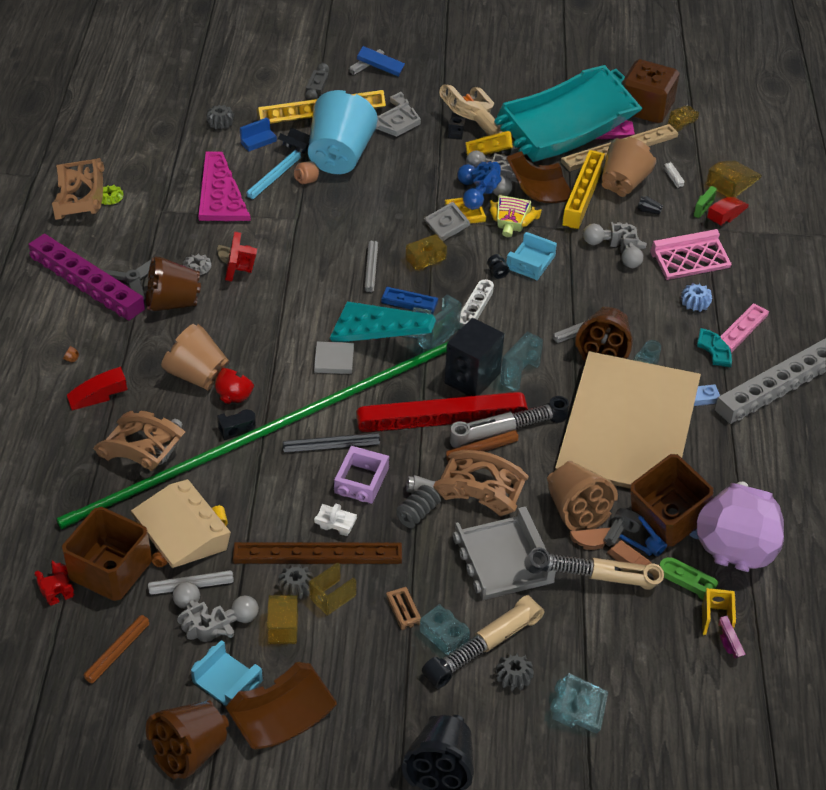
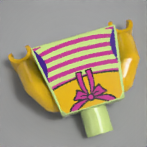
M499 195L498 202L490 200V212L493 220L498 223L499 228L503 229L502 235L505 237H512L513 231H522L523 227L528 226L534 219H539L542 209L535 210V207H532L531 210V201L502 195Z

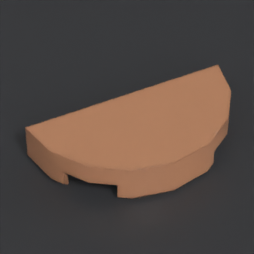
M610 528L570 531V537L575 544L583 546L586 550H597L603 548L604 544L607 543L603 540Z

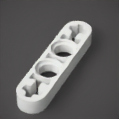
M485 279L478 282L458 316L457 326L459 329L468 322L466 321L467 318L470 320L473 317L478 320L493 294L494 284L492 281ZM475 298H482L483 300L478 301ZM469 309H475V310H477V311H476V312H470V311H468V310H469Z

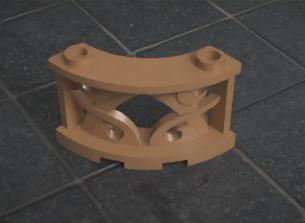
M97 158L56 165L58 187L61 188V193H57L55 201L52 202L55 220L62 219L67 214L91 211V214H96L101 208L103 198L102 172H104V164L101 159ZM93 163V172L89 173L90 169L86 167L83 174V166ZM78 166V171L69 169V167ZM83 182L91 191L85 197L78 200L76 196L71 194L76 192Z
M129 411L118 419L116 423L119 425L109 437L97 443L93 449L100 457L108 461L115 457L128 458L153 471L185 431L166 418L162 420L155 418L154 413L147 411L134 413ZM141 430L144 431L147 439L130 443L126 441V436ZM170 441L171 443L165 449L162 444ZM153 446H157L162 451L158 458L148 453L153 452L156 456Z
M460 450L449 454L450 460L441 479L435 481L433 485L434 489L445 500L453 498L469 499L470 496L480 499L479 503L489 507L499 516L515 512L517 499L525 481L529 477L520 467L502 457L483 451ZM483 468L488 469L495 480H487L480 483L475 481L474 476L470 473Z

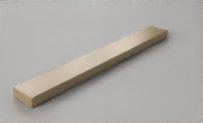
M668 124L629 137L638 139L647 146L677 138L678 132ZM611 142L562 157L561 163L568 171L582 168L589 150L605 153L604 160H606Z

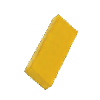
M510 131L466 142L467 155L472 151H480L487 155L513 148Z

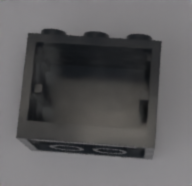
M472 317L447 342L444 383L468 396H480L501 373L504 333Z

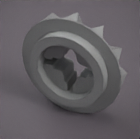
M198 253L194 256L191 254V257L185 258L183 266L200 271V275L211 269V261L206 255L200 256Z

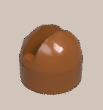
M70 346L63 359L68 362H75L79 357V353L74 347Z

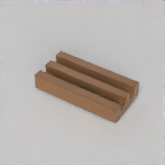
M407 587L386 593V598L401 630H405L406 626H409V628L414 627L416 623L417 625L422 624V619ZM402 593H403V595H404V597H405V599H406V602H407V604H408V606H409V608H410V610H411V612H412V614H413V616H414V618H412V619H411V617H410V615H409V613H408V611H407V609H406V606H405V604H404V602H403V600H402V598H401V596H400V594H402ZM393 596H395V598H396V600H397V602H398V604H399V606H400V608H401V610H402V613H403V615H404V617H405V619H406L405 621H404V619H403V617H402V615H401V613H400V611H399V608H398V606H397V604H396V602H395Z

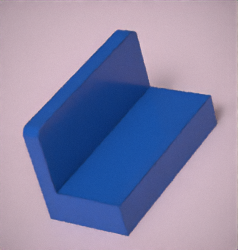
M268 118L240 127L241 144L248 151L277 141V136L270 130V120Z

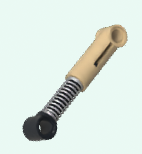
M541 547L534 548L524 561L525 568L533 574L547 570L554 571L555 569L556 572L559 570V572L563 571V573L565 571L571 574L573 572L574 574L578 573V575L581 573V575H588L589 579L637 585L647 590L656 587L664 578V571L657 564L641 565L599 558H591V560H584L582 558L580 560V558L562 557L561 555L558 557V555L549 554L548 551ZM533 557H538L541 564H536ZM647 573L653 575L654 581L648 578Z
M529 595L522 597L514 608L475 633L473 639L444 658L433 657L427 661L422 668V673L437 689L444 687L451 680L456 669H459V667H462V665H465V663H468V661H471V659H474L483 651H490L526 625L532 626L536 624L544 615V609Z

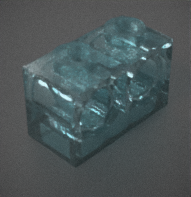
M440 604L420 619V632L446 655H449L469 641L470 630L467 625L459 622L450 610L443 608Z

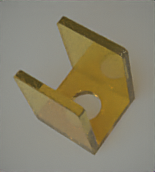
M339 563L334 564L309 581L310 599L327 616L356 596L355 578H352L329 595L324 593V591L340 581Z
M269 595L267 628L269 629L268 643L296 644L298 626L297 596Z

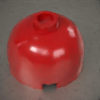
M222 368L216 377L215 389L221 396L220 400L224 403H241L251 395L254 388L252 381L244 375L242 377L237 376V372L234 370Z

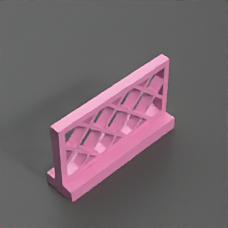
M717 229L653 241L650 251L652 257H656L666 280L731 268L732 265L719 240L720 234ZM716 245L718 250L716 252L708 247ZM693 249H700V250H702L703 252H702L701 255H700V254H698V253H696V252H693L692 250H693ZM678 252H684V253H686L687 255H686V257L684 258V257H682V256H680V255H677L676 253H678ZM706 252L713 255V259L711 260L703 256L704 253ZM662 255H668V256H670L671 258H670V260L668 261V260L662 258L661 256H662ZM690 255L697 258V262L695 263L691 260H688V256ZM717 257L722 259L724 263L720 264L714 260ZM674 258L681 261L682 264L679 266L671 261ZM700 260L708 263L709 266L699 265ZM684 263L692 266L693 269L683 268ZM668 266L676 269L677 272L669 273Z

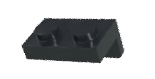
M290 128L288 136L282 133L279 134L278 139L283 141L282 145L289 148L292 146L297 147L296 151L303 154L308 152L310 135L294 128Z

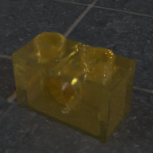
M437 234L406 245V259L415 270L446 260L447 246Z

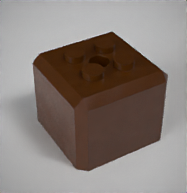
M642 59L634 62L622 81L625 89L642 107L640 112L633 115L634 117L655 123L663 122L675 102L680 75L677 69Z
M678 454L668 455L631 483L632 511L641 515L667 546H675L697 529V520L701 510L713 499V487ZM669 508H675L678 512L670 515L666 511Z
M104 507L94 508L62 545L69 580L113 601L122 599L152 562L147 528ZM115 566L113 569H106V567Z

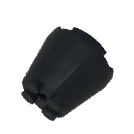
M439 715L429 718L428 723L407 750L402 763L403 775L412 787L417 786L423 790H466L472 784L474 776L472 734L470 728L464 723L462 716Z

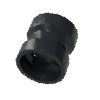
M492 255L487 261V265L495 278L501 279L508 275L510 269L502 255Z

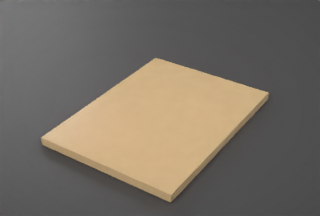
M589 351L555 471L567 461H573L605 477L613 485L631 489L632 482L668 455L678 454L682 458L701 374Z

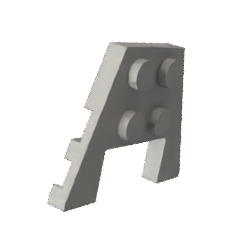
M399 92L390 97V102L396 107L377 116L376 129L397 137L420 125L421 119L415 110L409 106L408 100L404 99V94Z

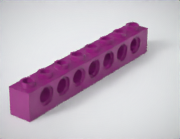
M45 233L28 244L30 257L34 261H38L45 268L55 272L57 276H61L69 284L78 287L82 292L87 293L94 300L104 304L106 308H110L120 317L130 321L145 310L142 295Z

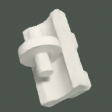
M322 504L314 522L320 524L321 529L329 530L333 528L338 530L341 535L348 536L357 519V514L341 510V505L335 504L334 507Z

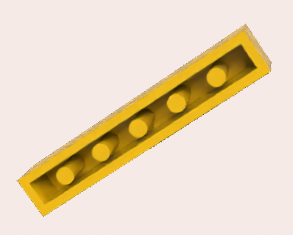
M589 150L564 209L562 225L570 228H580L602 173L605 153Z

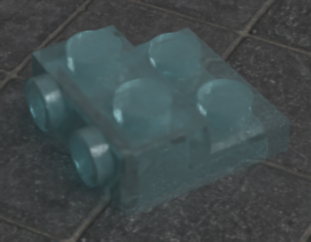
M570 673L562 680L559 679L554 689L558 695L550 706V710L553 711L552 719L571 728L577 724L597 734L601 730L608 691Z

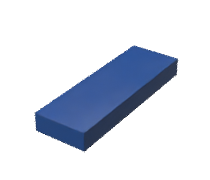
M364 46L357 55V60L398 77L405 63Z
M386 287L381 303L434 314L438 298Z

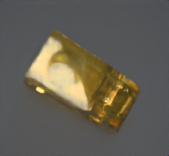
M689 105L675 109L670 113L668 124L676 131H680L684 125L694 123L699 116V112L693 110Z

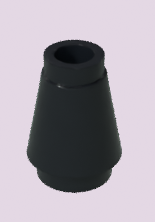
M641 196L637 208L641 212L660 215L663 205L648 196Z

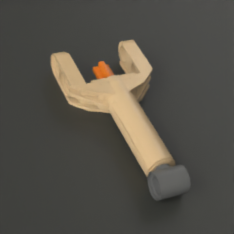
M442 85L440 87V97L453 112L464 118L476 121L488 136L502 133L500 130L501 125H496L494 122L495 118L490 114L494 102L481 88L473 87L470 90V94L462 97L451 85ZM455 98L457 99L456 105H454ZM513 146V148L502 150V154L510 156L519 152L521 147L515 148Z

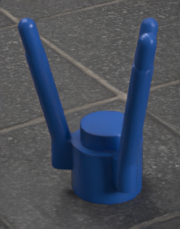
M640 515L638 516L639 520L651 535L645 542L647 547L622 534L619 538L644 551L648 556L653 553L657 557L665 551L667 544Z

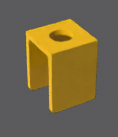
M706 588L702 603L703 635H706L709 627L710 608L727 610V616L734 629L736 624L735 591ZM714 597L724 598V600L721 602H716L712 599Z

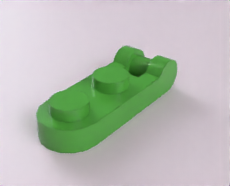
M664 558L660 562V567L664 571V578L698 594L702 600L704 599L706 588L715 589L718 585V581L715 578L677 559Z

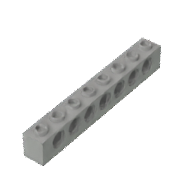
M826 338L719 396L715 411L732 424L737 420H742L751 412H756L760 407L769 405L776 398L783 397L792 389H797L801 384L810 382L819 374H824L826 372Z

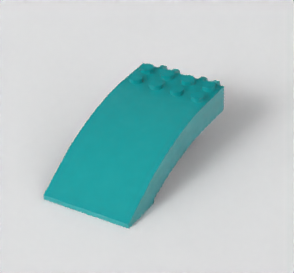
M603 65L582 70L580 74L540 93L504 102L494 122L496 125L502 124L500 127L502 132L510 131L515 139L513 146L515 148L521 147L519 152L522 151L524 155L527 154L535 162L571 151L604 135L640 112L642 107L612 72Z

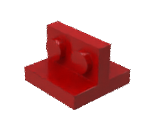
M234 232L225 278L228 281L233 280L235 270L252 273L257 254V248L240 245L241 233Z

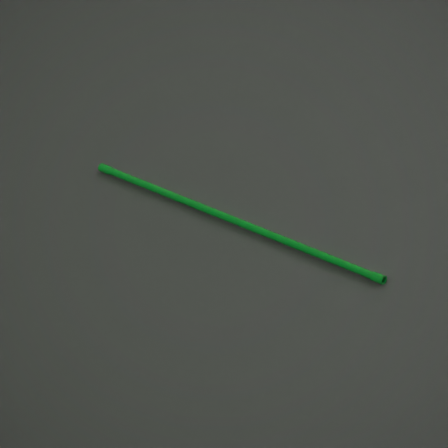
M447 342L83 508L56 518L57 524L62 530L87 517L94 508L112 506L446 353Z

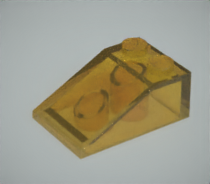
M721 161L709 169L706 185L716 187L718 192L727 197H737L758 181L762 175L737 161Z

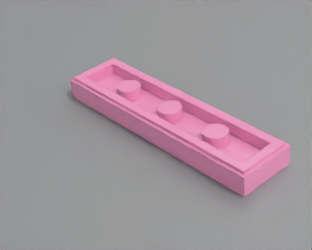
M753 303L721 335V339L729 346L731 353L768 316V310Z

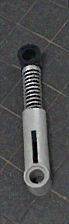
M554 396L547 405L532 408L531 410L528 409L515 414L508 412L470 423L455 422L451 426L450 444L454 448L462 447L474 441L516 430V427L519 428L522 425L541 422V420L549 419L556 423L564 422L567 419L569 401L563 396Z

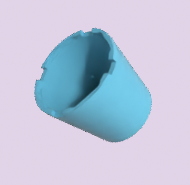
M334 90L322 94L317 99L313 110L308 146L310 160L319 169L331 174H345L353 170L377 127L378 117L374 107L363 97L357 94L355 96L347 94L343 90Z

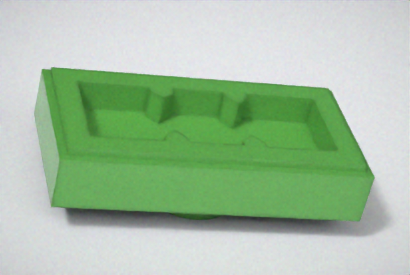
M711 186L704 195L699 197L694 217L700 218L714 202L717 191L716 187Z

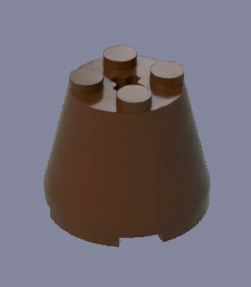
M162 257L152 258L148 271V291H146L147 310L162 311L191 306L196 307V293H200L201 283L198 282L200 271Z
M605 306L580 326L575 344L585 362L589 351L624 359L629 357L633 341L628 317L625 313L616 308Z
M206 700L200 703L161 710L151 715L146 722V738L152 741L157 753L153 757L159 767L172 779L178 777L185 779L191 776L225 743L227 738L226 728L229 726L227 717L220 714L210 700Z

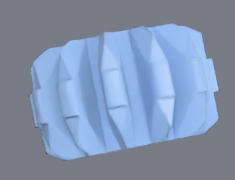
M694 283L691 286L686 285L681 294L682 305L686 306V309H692L693 312L695 310L699 312L702 309L707 310L712 301L711 290L707 289V286H701L700 283L698 285Z

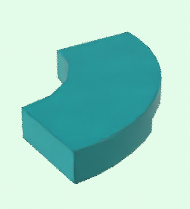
M700 328L697 347L703 348L710 353L713 365L732 367L731 350L721 339V336L710 330Z

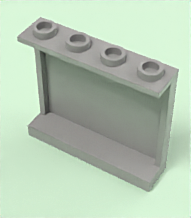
M526 507L518 508L517 517L461 529L459 522L456 523L453 539L455 544H458L460 547L461 559L466 561L467 573L469 577L472 576L475 592L480 594L482 601L554 583L555 569L554 571L547 570L533 574L525 568V558L534 548L541 547L546 550ZM533 557L536 564H541L538 557Z

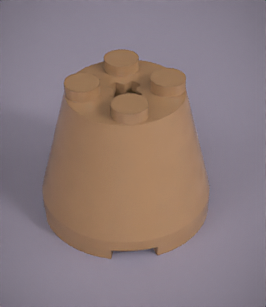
M632 137L627 139L615 138L607 151L602 174V186L617 193L620 197H625L626 194L631 193L653 171L656 165V157H653L649 151L650 147Z
M192 324L176 338L177 342L171 348V353L169 351L166 352L161 367L169 374L208 391L213 386L220 370L225 368L230 360L227 359L202 326Z
M567 461L547 477L548 490L562 521L570 530L595 529L603 524L612 514L610 510L614 501L618 500V493L615 486L605 477L573 461Z

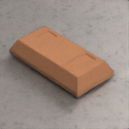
M622 540L607 551L608 555L620 562L641 565L652 564L647 558Z

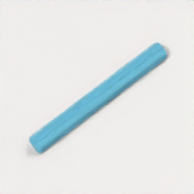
M294 150L246 192L247 197L254 199L297 162L301 158V153Z

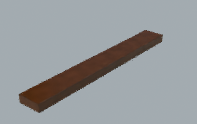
M234 542L233 563L402 564V543Z

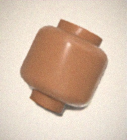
M312 161L298 163L294 169V177L301 184L315 182L319 175V169Z

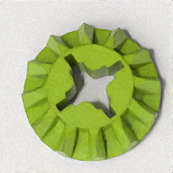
M115 185L103 187L102 204L111 205L120 202L124 196L121 188Z

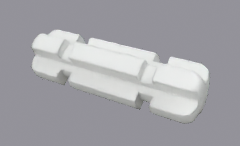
M671 162L666 163L664 170L675 186L678 188L680 186L683 187L685 181Z

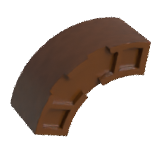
M522 151L506 157L522 190L530 198L543 203H562L568 201L572 191L563 177L559 163L539 165L537 167L524 157Z
M295 662L291 668L274 680L275 685L264 689L262 686L249 691H239L226 706L227 711L252 749L272 747L298 736L318 723L337 705L336 700L310 663Z

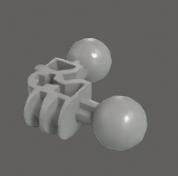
M480 151L470 152L466 157V164L473 165L475 168L483 161L498 162L500 164L502 180L496 189L493 190V193L498 197L499 195H509L512 190L511 182L518 181L506 159L508 156H505V154L499 155L495 152L492 160L487 159Z
M610 222L608 230H603L599 224L595 223L585 227L583 238L588 244L597 245L603 240H609L610 247L621 245V260L626 267L636 268L643 262V253L640 249H645L647 243L639 240L635 226L627 222L625 224Z
M180 583L173 592L174 603L179 608L187 609L178 616L177 621L179 624H182L181 628L187 633L186 637L190 640L198 638L202 642H209L220 635L232 638L234 637V630L230 623L236 620L242 623L251 622L256 618L259 611L257 601L251 596L244 595L234 600L231 609L224 612L222 607L218 606L213 609L211 615H208V607L205 602L198 603L200 591L194 583Z

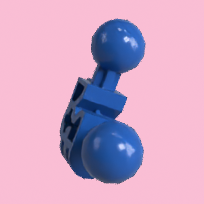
M483 161L476 168L470 164L462 165L457 173L458 180L464 185L475 183L477 186L476 188L468 189L464 193L463 202L468 209H479L484 202L483 194L492 193L501 182V167L498 162Z

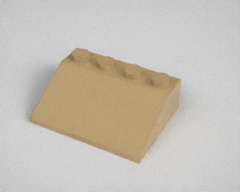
M188 479L168 485L131 510V515L137 523L147 528L148 537L172 568L227 550L231 532Z

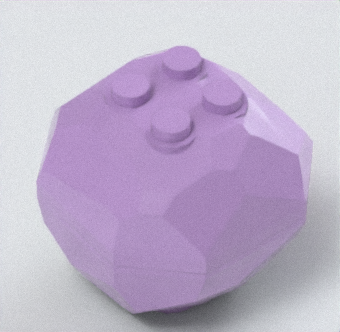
M730 483V486L726 487L703 507L698 516V538L704 549L713 555L716 564L728 567V563L736 565V569L749 572V568L756 569L769 565L782 549L784 542V520L780 506L773 498L772 493Z

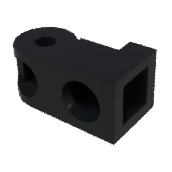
M452 112L449 122L448 138L462 140L465 118L455 112Z
M245 409L238 414L226 417L225 413L217 415L218 429L224 440L248 433L256 427L255 413L252 410Z

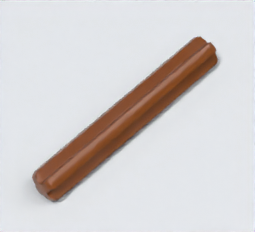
M513 430L447 451L446 459L449 462L450 458L448 456L451 452L460 450L485 452L516 442L519 436Z
M140 615L84 673L85 680L94 683L149 625V619L144 615Z

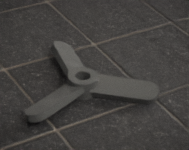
M151 260L136 270H129L127 273L103 270L115 279L126 280L130 288L142 295L143 300H145L141 279L148 275Z

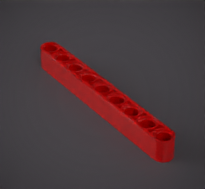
M514 392L362 406L356 410V418L360 431L373 432L448 425L459 421L470 423L508 412L515 414L528 410L524 394Z

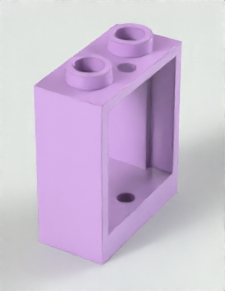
M351 446L334 480V493L373 504L389 469V456ZM351 465L376 472L370 486L345 479Z

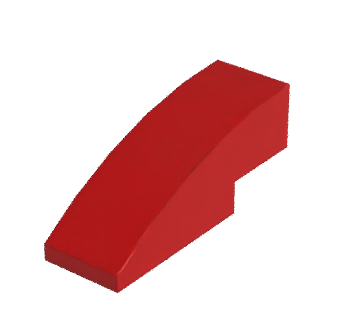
M726 197L709 207L707 218L719 225L726 221L730 223L747 209L749 204L735 197Z
M121 367L96 375L68 393L67 399L71 410L110 401L109 395L126 391L127 383Z

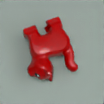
M51 561L53 576L44 578L42 572L35 571L34 573L35 577H37L38 587L50 606L60 602L55 597L59 593L63 594L65 600L74 596L73 586L69 583L66 565L55 563L54 561Z

